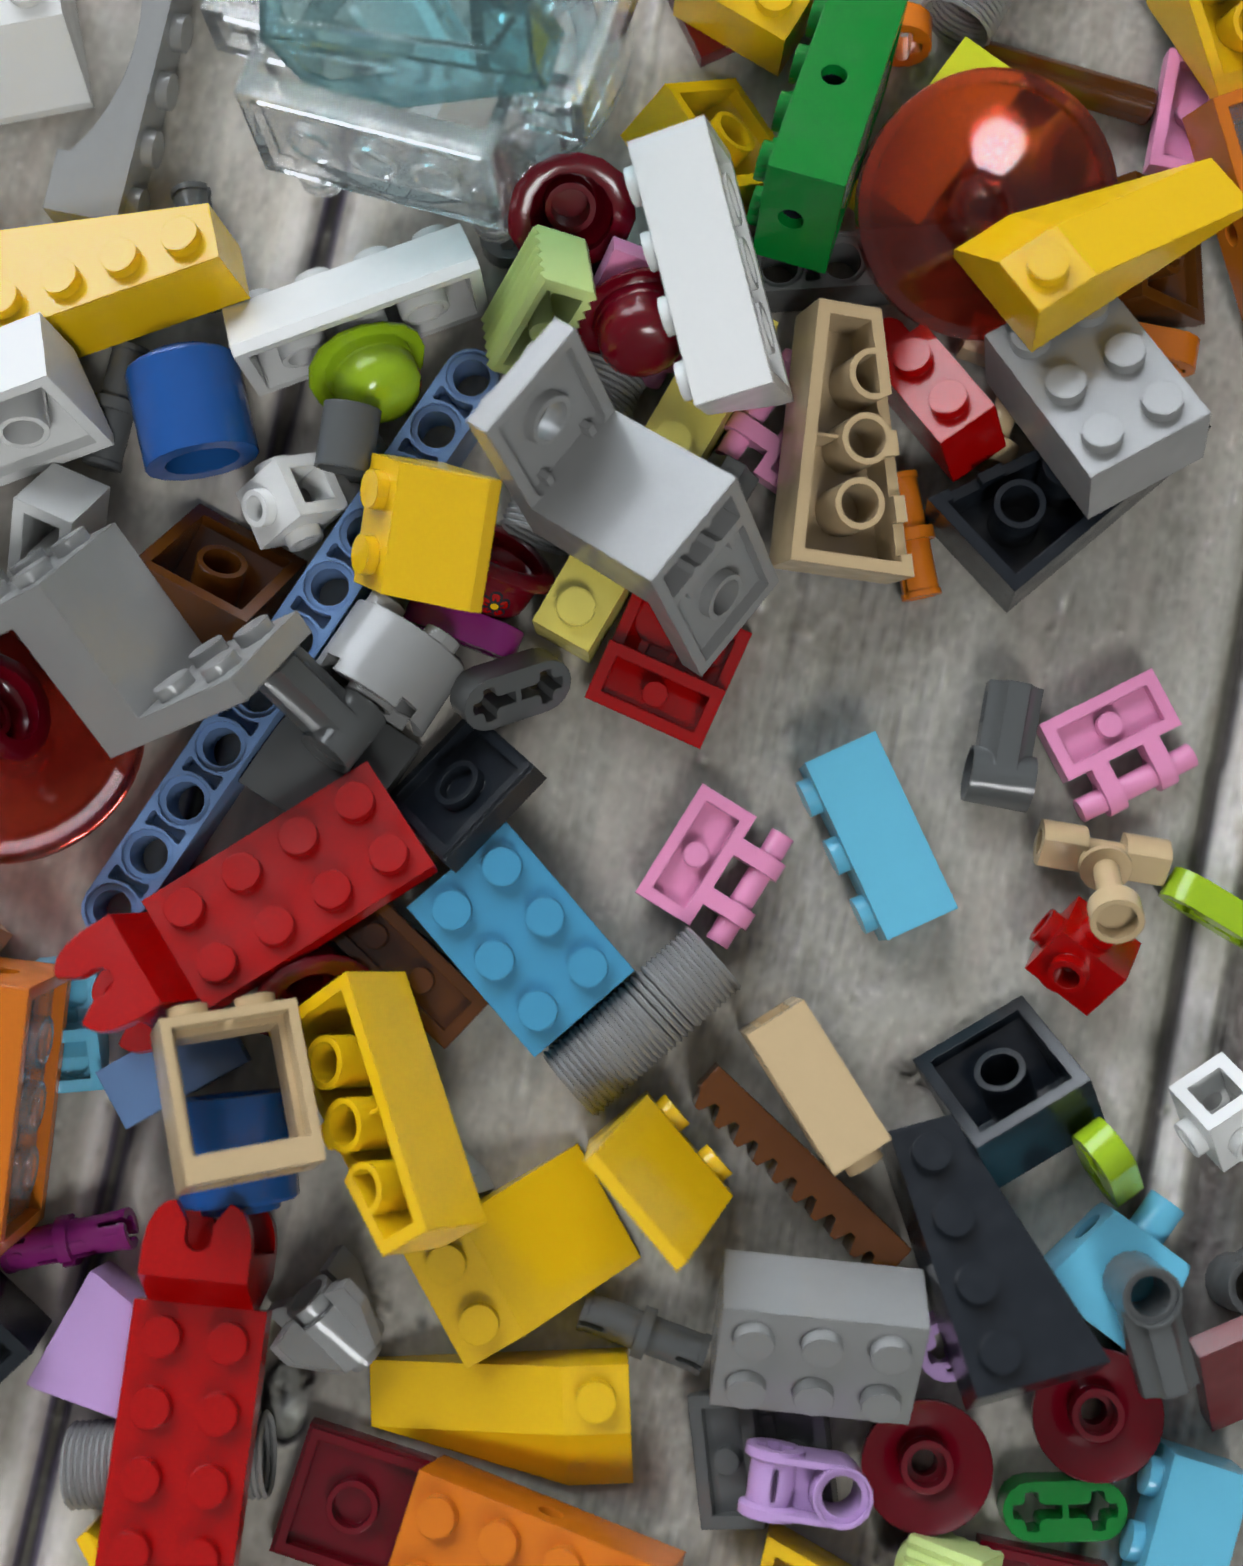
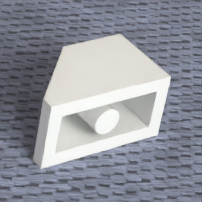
M53 462L13 497L7 568L8 578L13 576L9 569L34 551L43 548L48 556L53 555L54 553L50 547L73 530L84 526L89 534H92L104 528L107 522L111 487Z

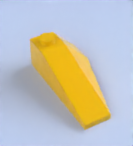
M1211 157L1010 214L956 248L953 257L1032 353L1243 217V192Z
M626 1347L496 1352L467 1370L458 1354L376 1357L370 1364L372 1427L568 1486L633 1483L629 1350Z

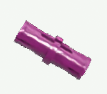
M130 1207L81 1218H75L73 1213L60 1215L51 1224L33 1227L0 1256V1265L7 1274L55 1263H63L62 1267L67 1268L81 1264L85 1257L125 1249H135L139 1239L136 1236L129 1237V1234L139 1233L136 1215Z

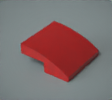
M632 593L614 636L607 644L584 697L701 749L752 633L741 628L701 677L682 665L650 604Z

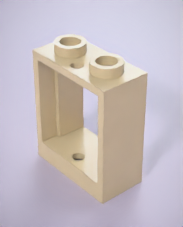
M259 992L235 999V1007L208 1011V1005L205 1002L182 1004L167 1009V1018L158 1019L150 1032L176 1196L309 1171L326 1160L296 998L276 1001L274 992ZM270 1031L289 1138L195 1156L177 1046Z
M791 996L739 1029L819 1160L834 1176L843 1170H846L849 1177L855 1176L873 1166L883 1157L879 1148L892 1139L804 999Z

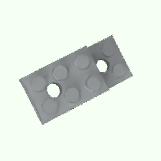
M554 318L539 337L526 347L520 359L495 388L482 398L476 410L466 420L533 532L648 602L682 665L702 677L779 582L737 477L616 411L576 328Z
M115 522L92 534H89L84 526L73 530L50 547L54 553L53 555L48 556L43 548H40L12 566L9 571L13 576L10 578L2 569L0 570V635L12 629L15 631L110 758H114L247 701L312 632L296 610L274 621H271L267 614L261 615L240 628L233 635L234 639L226 642L222 635H218L202 644Z

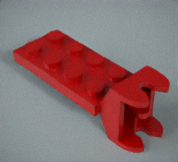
M366 761L142 900L141 902L147 912L108 914L79 932L58 954L54 964V975L59 980H85L101 971L93 984V1001L82 1024L89 1030L101 1034L125 1030L118 1043L120 1047L135 1054L153 1052L150 1032L158 1019L167 1018V1009L194 1002L207 1003L208 1011L223 1009L234 1002L235 999L242 997L261 985L281 967L305 957L434 875L438 870L372 767Z
M172 1199L164 1202L157 1208L146 1227L138 1267V1277L146 1297L134 1298L95 1566H239L273 1311L260 1309L274 1278L277 1255V1229L269 1211L247 1215L239 1206L230 1205L217 1220L216 1217L201 1216L200 1211H186L179 1199Z

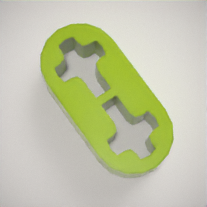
M1175 866L1158 896L1174 909L1243 949V900L1199 874Z
M1098 1116L1072 1135V1141L1086 1173L1101 1193L1116 1208H1119L1144 1189L1134 1156L1123 1140L1104 1119Z

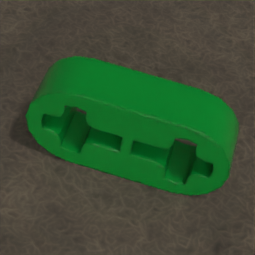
M1024 1472L1015 1474L1004 1481L998 1491L996 1502L999 1515L1010 1532L1020 1540L1031 1543L1101 1542L1110 1540L1122 1531L1128 1516L1126 1499L1113 1482L1102 1484L1084 1482L1064 1472ZM1098 1491L1101 1497L1109 1503V1508L1099 1509L1097 1514L1098 1520L1091 1521L1082 1509L1069 1508V1505L1090 1503L1091 1492ZM1033 1492L1040 1504L1055 1505V1509L1034 1510L1033 1521L1025 1522L1019 1512L1013 1510L1014 1506L1024 1504L1025 1493Z

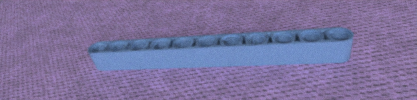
M474 348L463 349L454 353L444 364L384 454L439 461L461 467L478 442L466 420L476 410L482 398L491 392L501 381L500 373L492 371L486 365L489 361L485 356L487 352ZM471 375H480L490 381L487 389L476 396H466L457 389L460 383ZM436 426L450 427L455 431V434L448 445L441 448H431L423 443L426 433L431 428ZM360 490L271 619V621H274L297 610L312 631L313 644L308 654L315 661L356 601L366 600L372 592L371 589L353 581L355 572L351 564V550L355 538L361 531L364 510ZM332 579L348 581L349 591L341 603L334 606H325L320 603L319 593L328 581ZM248 699L202 721L86 892L81 905V915L87 927L108 915L107 906L110 900L120 892H123L129 898L131 913L147 912L141 902L142 900L188 872L245 786L238 781L265 741L285 716L274 704L263 712H253ZM236 734L241 742V751L238 758L233 763L220 766L214 757V748L223 736ZM198 786L204 795V806L196 817L186 820L179 810L180 797L188 788ZM161 839L167 847L168 859L160 871L152 874L144 865L143 853L152 841Z

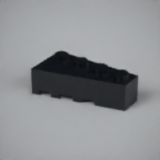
M1035 448V450L1004 465L999 463L978 473L976 479L952 491L948 488L928 498L925 519L926 524H933L936 538L1007 613L1166 478L1087 519Z
M952 1114L888 1131L892 1140L883 1145L881 1149L882 1158L919 1269H924L926 1291L965 1410L1093 1375L1110 1363L1111 1360Z

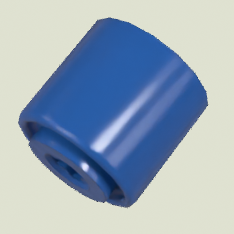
M200 341L176 342L153 349L127 366L124 379L144 469L150 477L170 481L208 478L236 470L256 459L260 451L241 368L233 358L230 348L220 344Z
M280 1088L231 1091L185 1097L195 1156L289 1138ZM299 1173L181 1195L179 1200L184 1210L200 1211V1215L203 1217H220L230 1205L239 1206L247 1215L278 1209L281 1207V1202L294 1199L299 1195Z

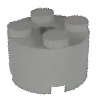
M372 590L366 600L356 601L316 662L330 676H333L336 672L348 682L347 688L361 693L373 702L385 716L386 723L403 730L408 721H410L414 736L422 737L449 697L455 680L465 671L461 664V659L455 654L460 645L448 633L434 625L427 624L424 630H421L402 618L405 610L387 595Z

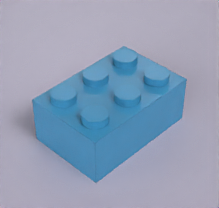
M507 822L488 839L457 873L450 869L407 906L413 916L534 1058L635 971Z

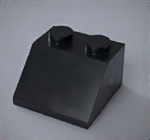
M1022 995L913 1059L917 1070L945 1116L952 1114L999 1188L1073 1145L1072 1135L1098 1116L1104 1119L1091 1079Z

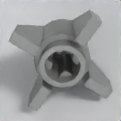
M344 1245L335 1247L321 1268L320 1272L322 1275L310 1280L294 1297L290 1296L275 1301L268 1309L273 1310L272 1319L282 1328L269 1349L286 1366L336 1375L345 1374L351 1370L353 1372H360L376 1359L382 1349L383 1344L380 1339L384 1332V1324L376 1315L361 1263Z

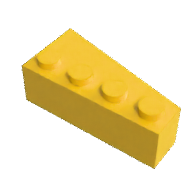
M209 203L0 230V327L40 312L74 348L78 358L250 299L240 246Z
M406 971L344 972L298 1006L316 1106L324 1120L320 1125L323 1142L328 1151L336 1150L342 1155L349 1169L344 1182L382 1257L442 1248L483 1225L487 1220Z

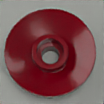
M1105 1347L1102 1348L1111 1360L1110 1363L1093 1375L1034 1391L1031 1403L1033 1432L1047 1458L1058 1469L1075 1479L1100 1484L1116 1482L1139 1471L1158 1448L1164 1428L1162 1398L1144 1399L1137 1391L1128 1355ZM1090 1398L1100 1399L1102 1405L1100 1414L1093 1419L1083 1418L1081 1415L1083 1403Z
M932 1398L915 1399L909 1425L874 1423L865 1438L861 1451L860 1469L872 1488L873 1507L890 1524L908 1533L935 1536L960 1528L979 1512L991 1489L993 1459L984 1433L966 1412L946 1401ZM926 1449L933 1452L934 1461L928 1469L917 1470L912 1467V1457L917 1451Z

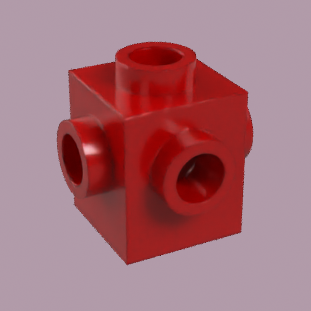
M1078 896L1061 914L1055 909H1051L1033 929L1029 939L1036 945L1025 969L1037 977L1047 989L1056 992L1088 1016L1127 981L1142 943L1135 938L1121 944H1110L1098 939L1090 928L1087 913L1088 902Z

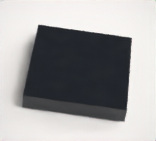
M462 718L389 795L413 832L450 869L457 873L547 778L494 729L487 731L474 729Z

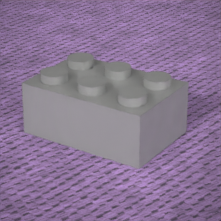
M1119 297L1032 353L1008 323L984 335L985 381L1087 519L1204 457L1211 412Z
M724 1249L710 1349L709 1405L909 1425L931 1330L924 1269Z

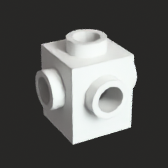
M316 452L271 457L258 464L254 468L256 475L236 492L244 518L250 525L260 550L287 546L290 552H297L312 547L324 539L323 530L341 516L349 506L335 474L314 466Z
M1221 1051L1169 1086L1168 1089L1180 1121L1174 1124L1179 1138L1194 1156L1199 1158L1206 1153L1224 1173L1240 1161H1243V1072Z

